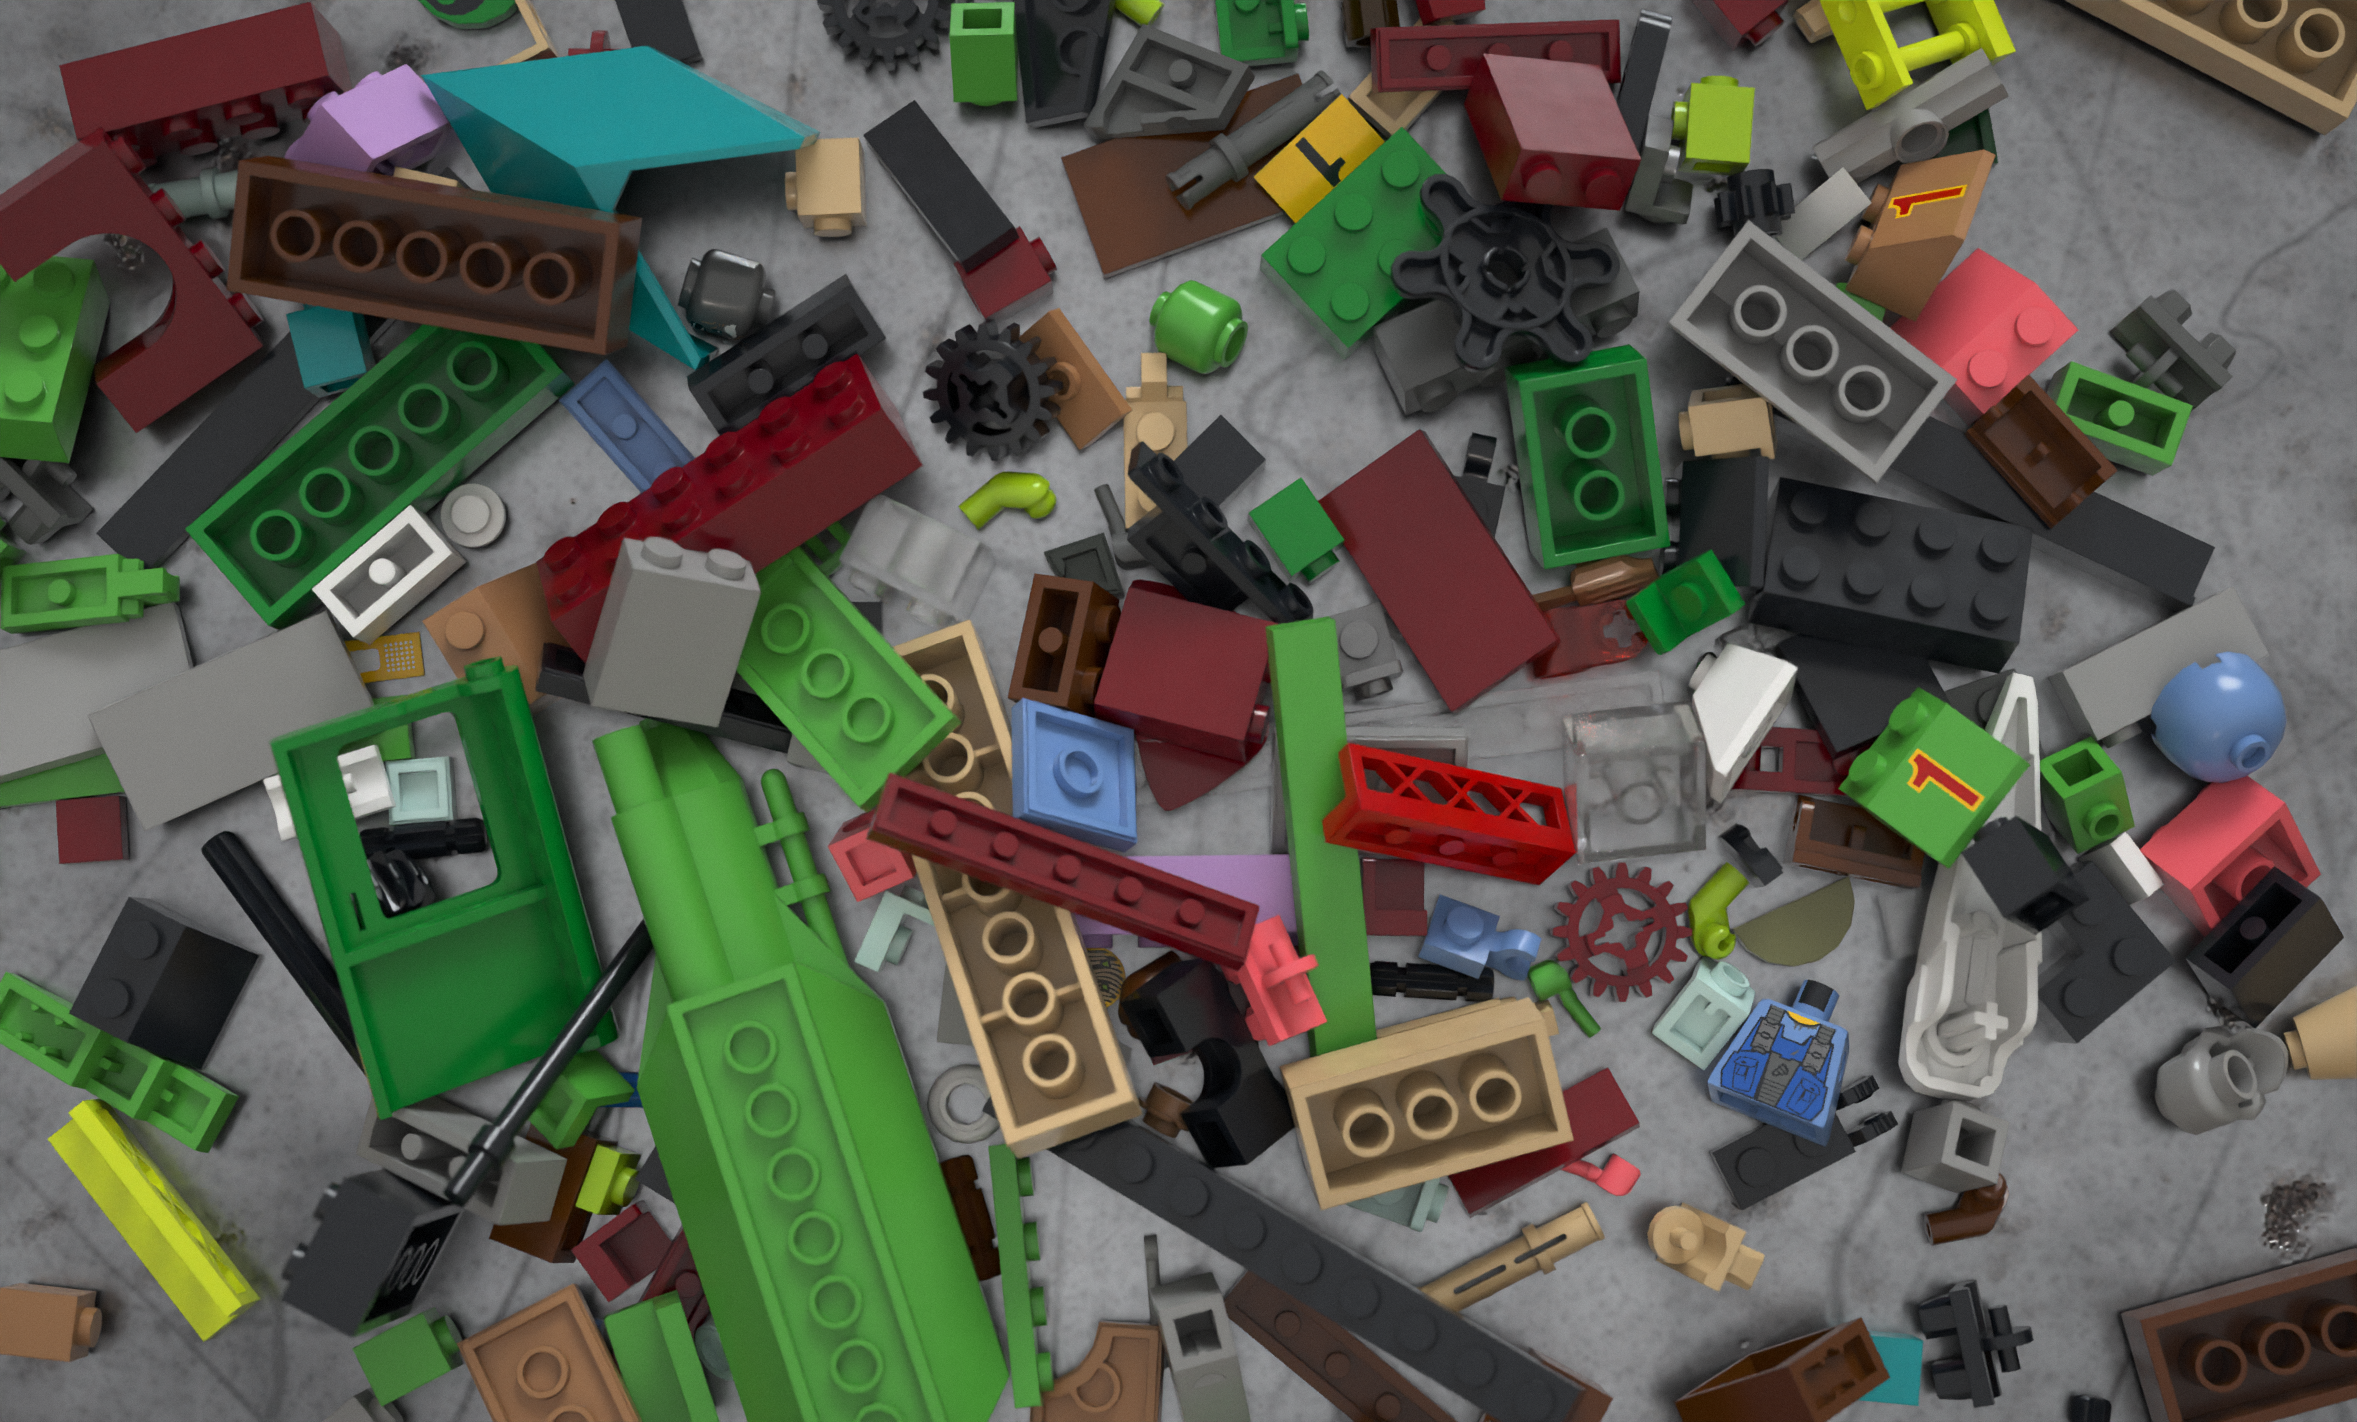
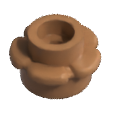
M1160 1083L1153 1084L1147 1098L1139 1097V1105L1147 1109L1142 1120L1145 1124L1172 1138H1177L1180 1130L1189 1132L1180 1113L1195 1101Z

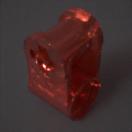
M1616 600L1583 607L1568 606L1544 610L1543 613L1562 642L1532 661L1534 678L1539 680L1588 671L1594 667L1622 663L1635 658L1646 646L1648 640L1627 608V600ZM1614 616H1621L1624 625H1635L1637 632L1631 635L1627 641V647H1619V643L1614 637L1605 638L1603 631L1611 626Z

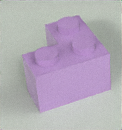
M405 64L383 75L378 71L373 72L363 78L355 88L341 95L333 91L321 97L307 114V118L311 122L303 136L289 147L284 158L393 176L396 166L411 170L433 159L451 131L452 126L428 86Z

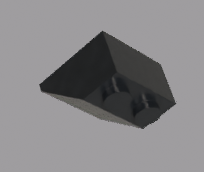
M1752 456L1683 461L1675 469L1674 478H1665L1663 491L1666 515L1672 516V537L1669 547L1660 548L1659 576L1712 549L1743 600L1764 587L1769 457Z
M128 897L69 1014L126 1043L199 1070H204L262 955L151 899Z

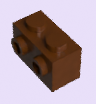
M1034 573L1008 699L1017 703L1022 698L1095 718L1094 701L1107 661L1110 644H1112L1120 619L1121 610L1118 607L1120 600L1093 581Z

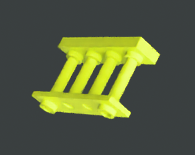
M1819 0L1866 110L1878 107L1912 85L1913 81L1909 71L1950 59L1951 63L1954 64L1980 48L1983 49L1992 66L2016 52L1994 0ZM1925 1L1939 36L1898 48L1883 13Z

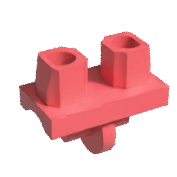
M1280 915L1255 925L1246 962L1239 971L1221 966L1226 980L1233 982L1235 985L1241 983L1251 1007L1247 1008L1244 1020L1253 1039L1257 1041L1266 1040L1269 1047L1327 1022L1306 973L1319 967V964L1314 954L1299 959Z

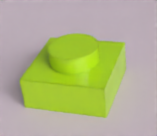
M597 1145L575 1206L597 1215H619L621 1208L627 1207L638 1189L639 1182L635 1178L640 1171L635 1169L641 1154L620 1146Z

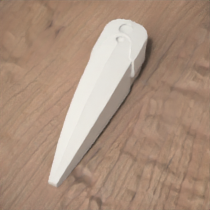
M2013 672L2006 678L1984 731L2022 757L2030 766L1984 825L2000 817H2007L2010 820L2017 815L2041 831L2038 701L2033 677ZM1973 839L1964 850L1975 844ZM1962 854L1959 855L1949 869L1938 863L1923 926L1915 975L1907 987L1898 1065L1904 1081L1915 1092L1936 1098L1958 1099L1968 1102L1994 1093L2002 1082L2004 1068L2014 1050L2023 1045L2024 1038L2030 1034L2035 1026L2038 1013V966L2042 963V931L2034 935L2004 919Z

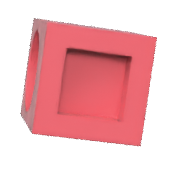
M876 808L868 813L865 812L845 821L828 845L857 902L912 879L917 873L911 854L866 839Z

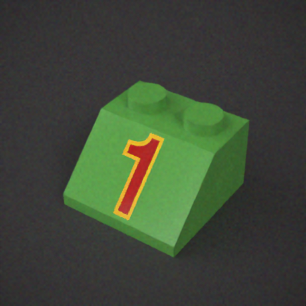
M1917 687L1909 698L1896 706L1889 718V724L1870 749L1862 752L1854 760L1848 777L1838 789L1888 829L1949 869L1973 839V835L1984 825L2030 764L1953 707Z

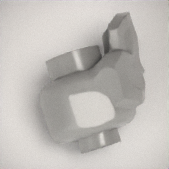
M2224 1027L2204 1028L2200 1036L2185 1044L2180 1055L2173 1057L2159 1068L2155 1099L2160 1112L2181 1130L2193 1135L2202 1134L2237 1120H2255L2266 1103L2264 1094L2279 1090L2285 1078L2288 1066L2286 1044L2276 1035L2256 1028L2247 1027L2233 1036Z

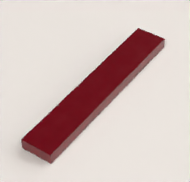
M890 772L884 781L866 839L1235 971H1239L1246 962L1260 907L1254 903Z

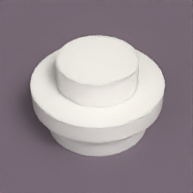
M465 484L459 486L446 497L441 508V523L444 531L453 541L465 547L477 548L490 544L500 535L505 525L506 512L502 500L493 490L484 485Z

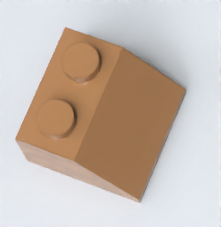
M537 563L474 588L422 621L458 679L466 677L464 666L479 660L500 656L503 659L504 666L517 665L519 667L532 717L562 699V697L535 691L538 661L543 644L550 642L572 648L551 622Z

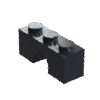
M1197 958L1172 963L1120 1001L1150 1058L1186 1053L1191 1049L1199 1057L1204 1071L1203 1089L1197 1100L1182 1111L1180 1115L1207 1165L1213 1168L1248 1165L1295 1127L1286 1091L1272 1074L1259 1049L1258 1041L1253 1039L1250 1030L1229 993V985L1225 976L1216 968L1213 962Z

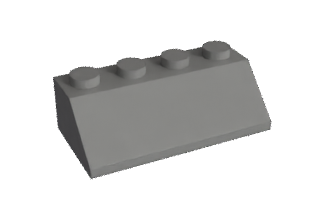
M1749 220L1667 324L1874 484L1879 481L1957 381L1947 371Z

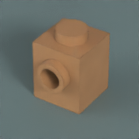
M17 1283L0 1288V1354L71 1362L88 1356L89 1347H95L102 1325L101 1310L94 1308L96 1291Z

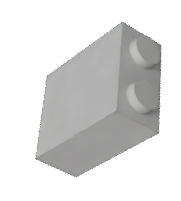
M623 538L583 672L591 706L718 727L761 594L751 562L734 552L722 549H714L709 553L682 549L676 543L663 538H648L645 542Z

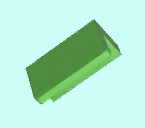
M677 1290L605 1315L604 1323L623 1381L643 1422H720Z

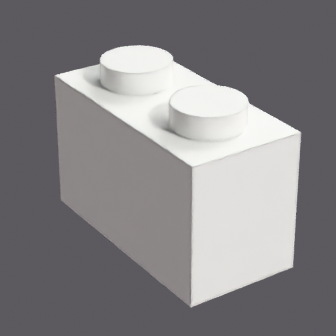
M410 505L312 588V590L353 638L371 644L467 561L425 513Z

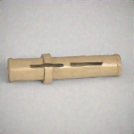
M1585 1202L1581 1204V1207L1536 1229L1533 1223L1522 1228V1236L1479 1258L1471 1260L1467 1264L1423 1287H1417V1289L1454 1311L1459 1312L1542 1270L1544 1275L1556 1270L1554 1263L1598 1240L1602 1241L1606 1238L1590 1206ZM1565 1234L1564 1240L1518 1263L1514 1262L1516 1257ZM1501 1265H1505V1269L1459 1293H1454L1455 1288Z

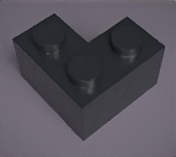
M2093 861L2073 863L2069 867L2090 900L2046 928L2066 951V954L2038 976L2037 1016L2059 1043L2078 1044L2176 962Z

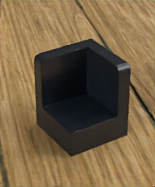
M1220 415L1174 462L1182 472L1184 483L1200 499L1204 496L1208 497L1223 510L1265 468L1266 459Z

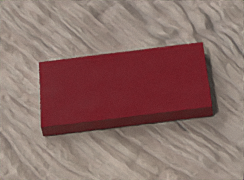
M1417 430L1318 500L1345 540L1344 545L1451 712L1458 713L1562 642L1425 431Z

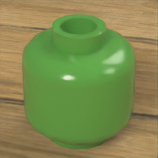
M1193 280L1180 284L1172 293L1168 291L1163 292L1156 300L1149 318L1150 325L1155 327L1154 343L1157 351L1165 353L1167 358L1202 374L1211 373L1220 366L1225 368L1230 366L1240 354L1248 333L1247 322L1242 320L1243 313L1237 300Z

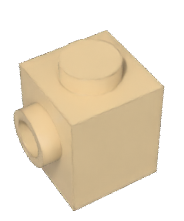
M859 137L817 139L815 144L795 150L796 172L785 173L786 205L788 210H797L803 227L814 228V235L839 237L850 235L852 233V226H867L864 150Z

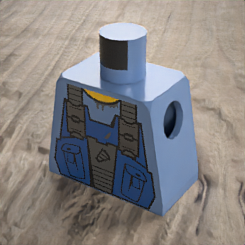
M1804 980L1792 1008L1770 999H1762L1711 1073L1707 1082L1711 1101L1826 1147L1830 1138L1850 1049L1848 1031L1829 1022L1839 999V994L1825 984L1813 980Z

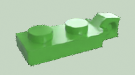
M120 554L3 566L0 629L10 634L129 622V619L144 617V605L155 606L180 602V577L169 574L165 568L144 569V561H140V559H127Z

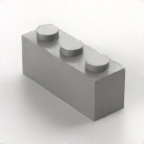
M2232 586L2193 604L2192 607L2154 623L2048 676L2080 740L2082 741L2092 736L2095 741L2102 739L2106 748H2110L2142 732L2137 721L2151 714L2152 707L2164 686L2185 667L2196 662L2204 669L2211 664L2221 662L2215 654L2227 651L2247 654L2255 662L2268 656L2269 653L2235 587Z
M436 1096L398 1109L392 1113V1117L380 1121L373 1098H371L356 1155L445 1198L443 1190L470 1155L467 1146L484 1124L492 1125V1123ZM516 1136L514 1139L516 1149L499 1171L491 1170L463 1208L497 1225L549 1221L567 1159L520 1136Z

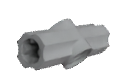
M1983 49L1976 50L1921 83L1918 80L1912 79V85L1878 107L1873 108L1872 112L1813 145V150L1828 177L1830 178L1844 167L1858 184L1898 160L1908 164L1931 159L1946 145L1949 130L2007 98L2009 95Z

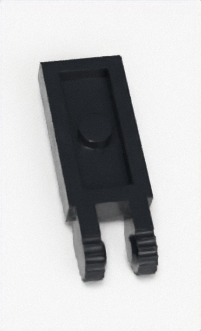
M1873 1075L1864 1077L1842 1088L1836 1111L1871 1097L1873 1092L1879 1089ZM1892 1111L1880 1112L1864 1120V1123L1845 1132L1835 1112L1830 1138L1826 1147L1770 1124L1763 1123L1713 1149L1709 1153L1738 1209L1744 1210L1856 1152L1854 1147L1891 1130L1898 1123Z

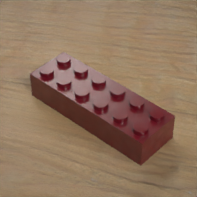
M858 353L844 362H834L826 366L815 376L811 384L791 397H780L772 401L761 411L757 419L737 432H727L718 436L708 445L703 454L683 467H673L664 471L654 480L649 489L629 502H618L610 506L601 514L595 524L575 537L568 536L558 540L548 548L544 557L536 561L551 622L585 664L623 538L644 542L648 538H663L676 543L682 549L709 553L714 549L731 551L750 561L756 574L923 466L897 408Z

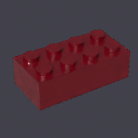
M311 2L59 65L77 140L80 141L102 126L112 141L123 136L136 151L146 168L156 164V156L179 150L182 155L203 154L218 147V140L241 135L246 140L261 139L278 133L280 131L279 125L301 119H303L304 123L309 124L311 121L307 118V114L321 97L333 91L341 95L353 89L340 35Z

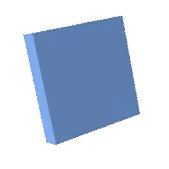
M1022 698L1011 708L1013 817L1076 840L1126 852L1137 844L1134 729L1026 698Z

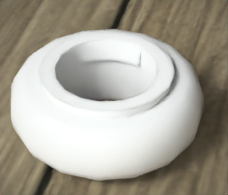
M962 1064L948 1068L936 1078L929 1091L927 1108L932 1124L941 1135L953 1142L972 1144L987 1139L998 1130L1000 1123L985 1112L982 1117L977 1121L971 1122V1124L961 1123L955 1120L949 1113L947 1106L949 1097L956 1088L964 1085V1083L978 1088L986 1101L990 1097L981 1066Z

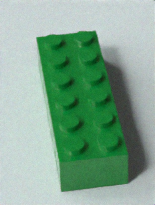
M423 324L185 528V530L265 623L275 629H282L302 620L321 604L322 600L315 594L312 588L408 506L412 505L421 512L426 513L575 383L541 344Z

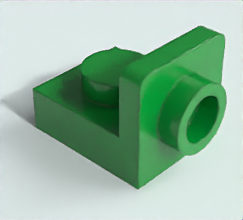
M1712 549L1659 576L1626 602L1630 613L1658 655L1671 651L1687 637L1731 616L1746 604Z

